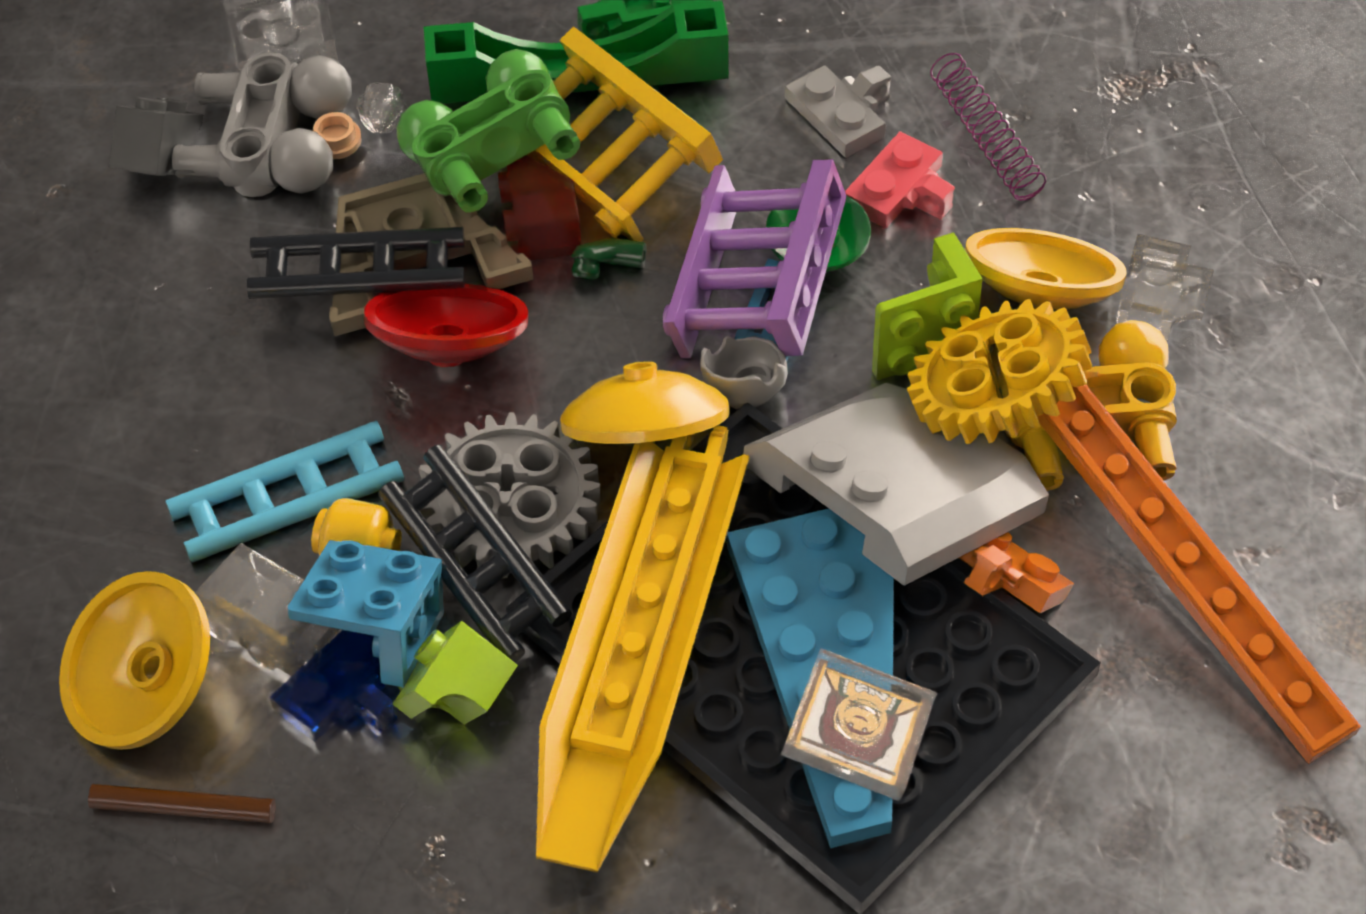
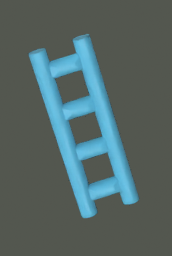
M377 420L165 500L173 521L190 515L198 532V537L183 542L190 562L194 563L318 515L321 509H329L332 503L338 499L349 498L356 500L380 491L388 482L396 481L400 483L405 481L397 460L379 466L370 446L384 441V436ZM349 454L359 475L327 487L318 466ZM297 474L306 495L274 507L265 486ZM244 495L253 516L221 528L212 506Z

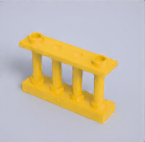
M573 26L559 40L569 57V60L565 62L567 69L553 82L563 100L581 83L587 85L592 81L599 87L600 95L570 124L576 132L580 143L614 109L621 111L625 107L634 114L632 116L634 122L582 174L565 160L555 158L545 144L528 153L527 156L595 211V220L608 234L614 238L622 234L628 240L641 242L644 238L631 215L683 164L689 166L694 162L710 174L714 166L719 165L723 158L709 131ZM659 134L668 141L667 146L669 149L616 202L598 188L648 136L655 138Z

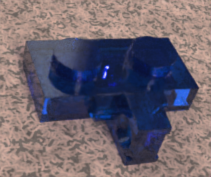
M341 630L269 697L272 708L313 742H316L339 719L347 722L354 715L379 735H382L397 720L392 704L394 701L381 691L385 685L381 683L379 657H375L372 652L374 636L347 630Z

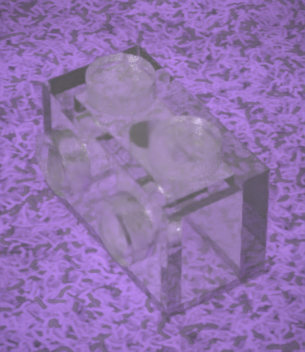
M242 543L195 591L204 607L209 631L214 638L223 643H228L230 640L247 649L252 659L269 671H274L278 668L294 679L300 676L340 630L289 619L288 605L304 580Z

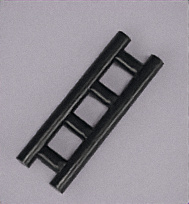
M444 227L251 237L250 253L252 259L267 258L265 277L247 278L248 298L260 299L464 288V268L448 267V249L465 247L464 228ZM426 250V269L394 270L395 251ZM373 252V271L341 273V254ZM320 255L319 274L287 276L288 257Z
M435 445L429 448L423 457L424 461L431 468V473L406 493L398 482L391 481L380 489L378 495L422 554L442 559L441 578L486 639L516 663L525 654V649L516 639V636L542 615L546 617L553 627H559L569 620L572 612L442 445ZM447 489L464 512L440 532L436 533L420 510ZM479 531L496 554L468 575L451 552L475 532ZM511 572L529 596L500 618L483 594Z

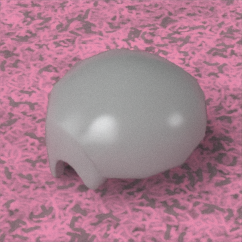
M726 336L721 347L712 354L710 349L703 348L701 352L700 368L704 383L719 390L728 399L729 407L738 410L745 403H749L753 407L761 406L773 398L785 385L788 375L786 358L772 340L756 336L735 340L730 336Z

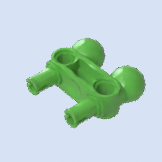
M514 49L498 56L490 64L485 77L487 93L455 111H452L441 102L424 100L412 104L400 116L396 127L400 150L409 159L420 165L435 192L441 195H452L460 208L465 212L478 211L488 201V194L481 180L545 144L558 160L572 157L580 148V140L576 132L569 125L570 111L568 105L559 95L547 66L538 56L531 52Z

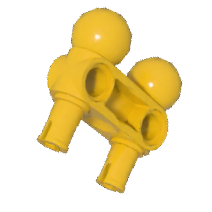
M1128 320L1115 324L1099 345L1100 366H1093L1092 369L1084 371L1087 380L1086 385L1130 440H1135L1138 450L1163 481L1173 477L1176 470V463L1168 434L1177 423L1173 404L1176 394V383L1173 376L1166 370L1168 365V344L1161 331L1147 322ZM995 345L990 355L999 379V388L1002 390L1003 398L1008 395V388L998 360L999 351ZM1137 399H1144L1150 403H1143ZM1027 423L1019 425V432L1015 438H1012L1007 430H1004L1012 443L1024 449L1026 458L1046 491L1056 489L1062 485L1064 475L1058 446L1041 425L1037 429L1030 427Z

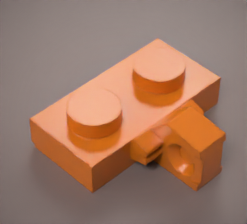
M1009 532L959 557L973 568L969 577L964 580V583L983 596L1003 588L1039 613L1062 604L1074 585V582L1059 573L1060 568L1054 561L1041 554L1027 552L1012 542V535Z

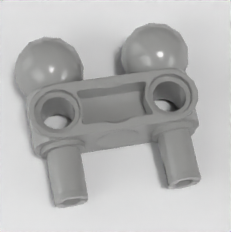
M269 52L252 57L239 72L197 73L195 94L196 97H199L198 102L200 105L209 103H229L232 105L222 139L218 145L184 146L177 144L174 147L172 164L178 178H184L185 176L218 177L225 186L234 187L238 193L248 197L263 196L272 192L279 185L285 190L303 194L319 189L327 181L333 170V151L325 139L317 132L303 128L296 129L300 112L305 116L318 119L327 113L341 112L352 97L351 77L336 59L318 55L304 59L297 64L296 62H289L287 57L280 53Z

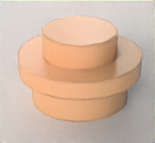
M331 112L321 116L316 120L312 130L325 139L333 151V159L348 157L356 152L361 145L362 137L359 126L353 122L350 116L344 113Z

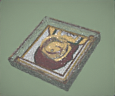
M820 648L781 755L900 801L915 761L936 692Z

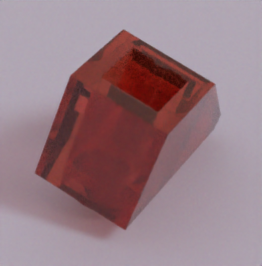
M527 155L507 165L506 172H497L501 203H512L511 210H503L507 242L517 241L519 254L523 253L529 260L572 255L575 248L581 245L580 219L573 180Z

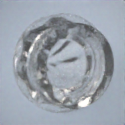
M374 82L367 84L364 88V94L358 97L356 105L360 121L364 124L365 128L378 134L392 132L393 128L397 127L401 114L407 110V105L403 101L404 92L397 86L389 83Z

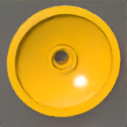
M1022 228L989 229L971 235L965 245V251L985 283L1002 296L1018 302L1020 305L1026 299H1030L1034 310L1046 301L1051 303L1053 310H1059L1063 307L1069 310L1105 300L1122 289L1127 271L1124 264L1111 253L1088 242L1057 233Z
M635 362L623 366V374L595 383L574 399L561 414L560 423L562 433L575 440L601 444H631L668 440L699 433L724 422L729 417L730 412L728 399L715 387L685 373L657 370L655 362Z
M144 571L117 579L102 589L87 604L77 618L67 638L59 673L60 696L65 714L74 729L81 736L97 745L110 749H133L158 739L170 730L185 714L202 685L210 652V631L207 615L194 591L180 580L169 575Z

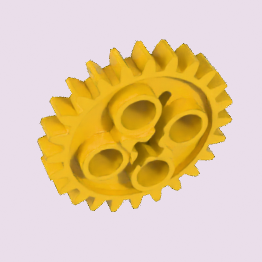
M1026 299L1018 309L1012 310L1009 301H1004L999 312L991 314L990 310L984 306L980 310V318L972 320L968 316L963 315L960 317L962 326L958 329L941 328L944 339L942 341H927L925 346L929 354L915 356L913 360L917 369L908 372L907 375L911 386L907 387L911 402L919 420L927 423L932 434L942 430L945 439L951 441L961 433L965 443L971 444L980 433H984L988 443H993L999 431L1007 430L1008 434L1015 438L1019 432V425L1027 423L1030 427L1037 429L1040 427L1038 416L1041 414L1058 416L1060 412L1056 403L1058 401H1074L1076 396L1072 387L1086 385L1087 380L1084 371L1092 369V363L1089 358V354L1092 352L1078 318H1070L1066 308L1063 307L1054 312L1051 303L1046 301L1034 310L1031 300ZM992 344H996L999 351L998 360L1007 383L1008 395L1005 398H1002L999 391L1000 383L990 355L989 347Z

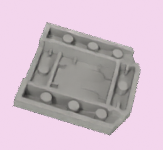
M888 383L877 386L744 446L743 455H750L747 466L750 471L780 493L789 490L790 486L797 484L865 535L862 555L904 586L1044 514L1049 497L1048 492L1025 455L996 437L993 443H988L984 433H980L971 444L965 443L961 433L951 441L945 439L942 430L932 434L927 423L919 420L907 389Z

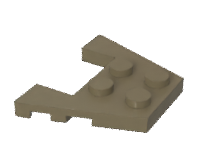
M424 173L338 197L336 233L463 227L465 247L449 248L448 260L472 254L487 288L491 287L499 290L533 280L530 260L523 253L518 255L507 244V237L496 226H488L477 215V211H463L452 195H441L435 192ZM426 250L395 251L394 270L418 269L426 266ZM373 252L341 254V273L373 271ZM372 293L333 295L329 318L334 336L366 328L364 324V308L367 302L374 298Z

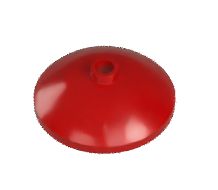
M465 284L464 288L383 292L372 298L365 305L364 324L368 331L381 343L411 358L427 361L438 367H455L462 364V362L487 356L516 340L528 326V308L522 300L505 291L491 287L487 288V286Z

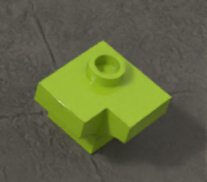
M460 621L444 633L435 629L424 640L414 655L418 662L405 686H398L401 692L392 704L411 719L428 708H439L447 711L465 725L489 710L518 665L466 623Z

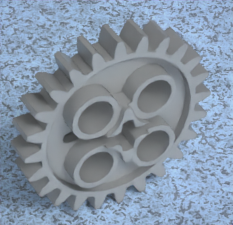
M509 412L505 425H497L491 415H486L484 429L478 430L470 422H465L466 436L462 439L450 433L445 434L447 453L532 561L540 559L544 565L552 568L554 567L553 552L555 550L568 555L573 551L572 538L585 540L589 537L587 523L597 522V504L601 503L597 464H591L590 449L588 447L578 448L577 440L565 435L560 438L558 422L554 421L542 430L538 427L537 415L533 414L525 425H517L514 412ZM420 465L419 471L422 480L432 470L428 465ZM447 489L420 510L436 533L440 532L464 512ZM479 531L475 532L451 552L455 553V558L462 568L473 559L476 560L477 568H479L496 554Z

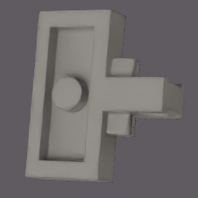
M824 65L785 85V99L847 158L885 137L886 123L874 111L878 109V104L890 98L891 76L878 65L860 72L856 79L848 76L844 77L841 81Z

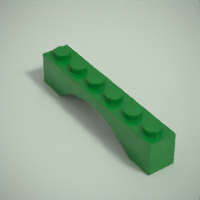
M723 0L674 4L655 18L635 28L605 38L592 40L650 86L729 79V35ZM475 22L424 26L425 59L431 101L441 102L442 104L470 102L487 93L485 77L490 64L502 53L514 49L528 51L538 56L547 66L553 81L567 69L565 62L569 60V57L561 43H544L517 39L494 32ZM590 81L587 85L581 83L572 92L595 91L599 87Z

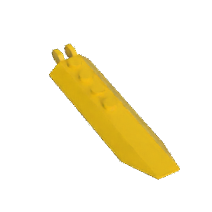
M719 425L713 427V431L708 438L705 453L689 450L693 444L695 434L672 439L670 447L666 446L664 451L653 442L634 443L540 722L536 859L598 873L661 755L750 459V455L744 454L722 463L728 438L727 427Z

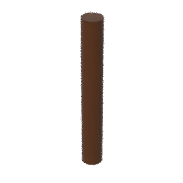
M92 784L88 793V806L92 809L273 823L276 811V802L272 798Z

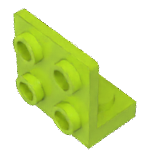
M954 232L934 238L932 263L927 265L930 287L876 305L872 372L877 380L893 375H906L908 372L915 370L917 367L913 360L914 357L929 354L925 343L927 341H942L944 339L941 328L958 329L962 326L960 317L963 315L968 316L972 320L978 318L983 278Z

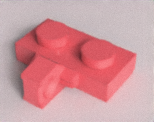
M899 131L847 188L845 193L863 207L870 221L886 229L904 208L914 209L916 207L942 220L953 206V191L955 188L936 173L942 166L943 152Z

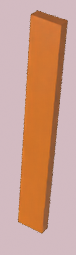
M1087 385L1072 387L1076 396L1074 401H1058L1056 403L1060 412L1058 416H1051L1045 413L1038 416L1040 425L1308 764L1358 733L1361 728L1358 721Z

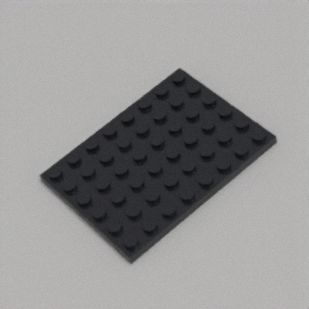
M745 403L719 425L728 429L727 444L722 463L743 455L745 445L783 428L751 404ZM709 435L690 451L705 453ZM747 468L728 532L829 508L797 484L790 486L789 490L780 493ZM608 521L543 575L571 610L572 615L569 620L559 627H553L546 617L542 615L523 631L526 636L559 663H561ZM726 536L662 749L856 912L862 914L1098 675L1101 662L999 588L982 596L966 585L964 580L969 577L973 568L960 558L935 569L905 586L894 579L893 694L924 705L926 708L897 797L892 795L891 833L830 848L801 761L798 758L785 754L792 735L727 548ZM526 591L506 607L507 613L529 596Z

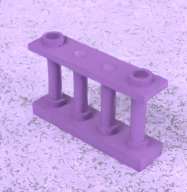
M833 159L813 160L807 182L802 183L800 188L735 191L725 165L714 166L709 185L702 191L701 210L671 302L665 306L663 311L664 331L667 336H671L680 358H691L699 330L766 329L769 334H773L779 350L785 356H803L847 197ZM799 209L796 220L790 222L789 227L731 229L736 212ZM787 248L784 260L779 261L777 266L719 268L723 253L727 250ZM775 288L772 301H768L765 307L706 308L712 290Z

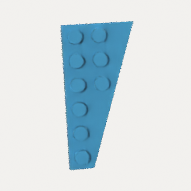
M830 509L727 532V548L791 735L795 729L818 665L893 693L894 578L862 555L865 535ZM800 760L830 848L891 833L892 795Z

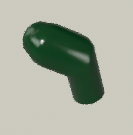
M608 237L579 245L571 255V258L574 259L571 272L574 277L595 280L600 275V263L643 269L646 260L647 244L645 242Z

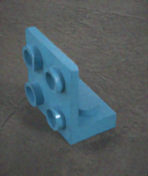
M330 540L289 603L288 617L295 621L373 635L372 652L380 660L381 683L404 687L418 662L414 658L415 653L424 640L436 629L444 615L443 580L441 578L442 559L418 555L410 551H396L362 545L356 541L339 542Z

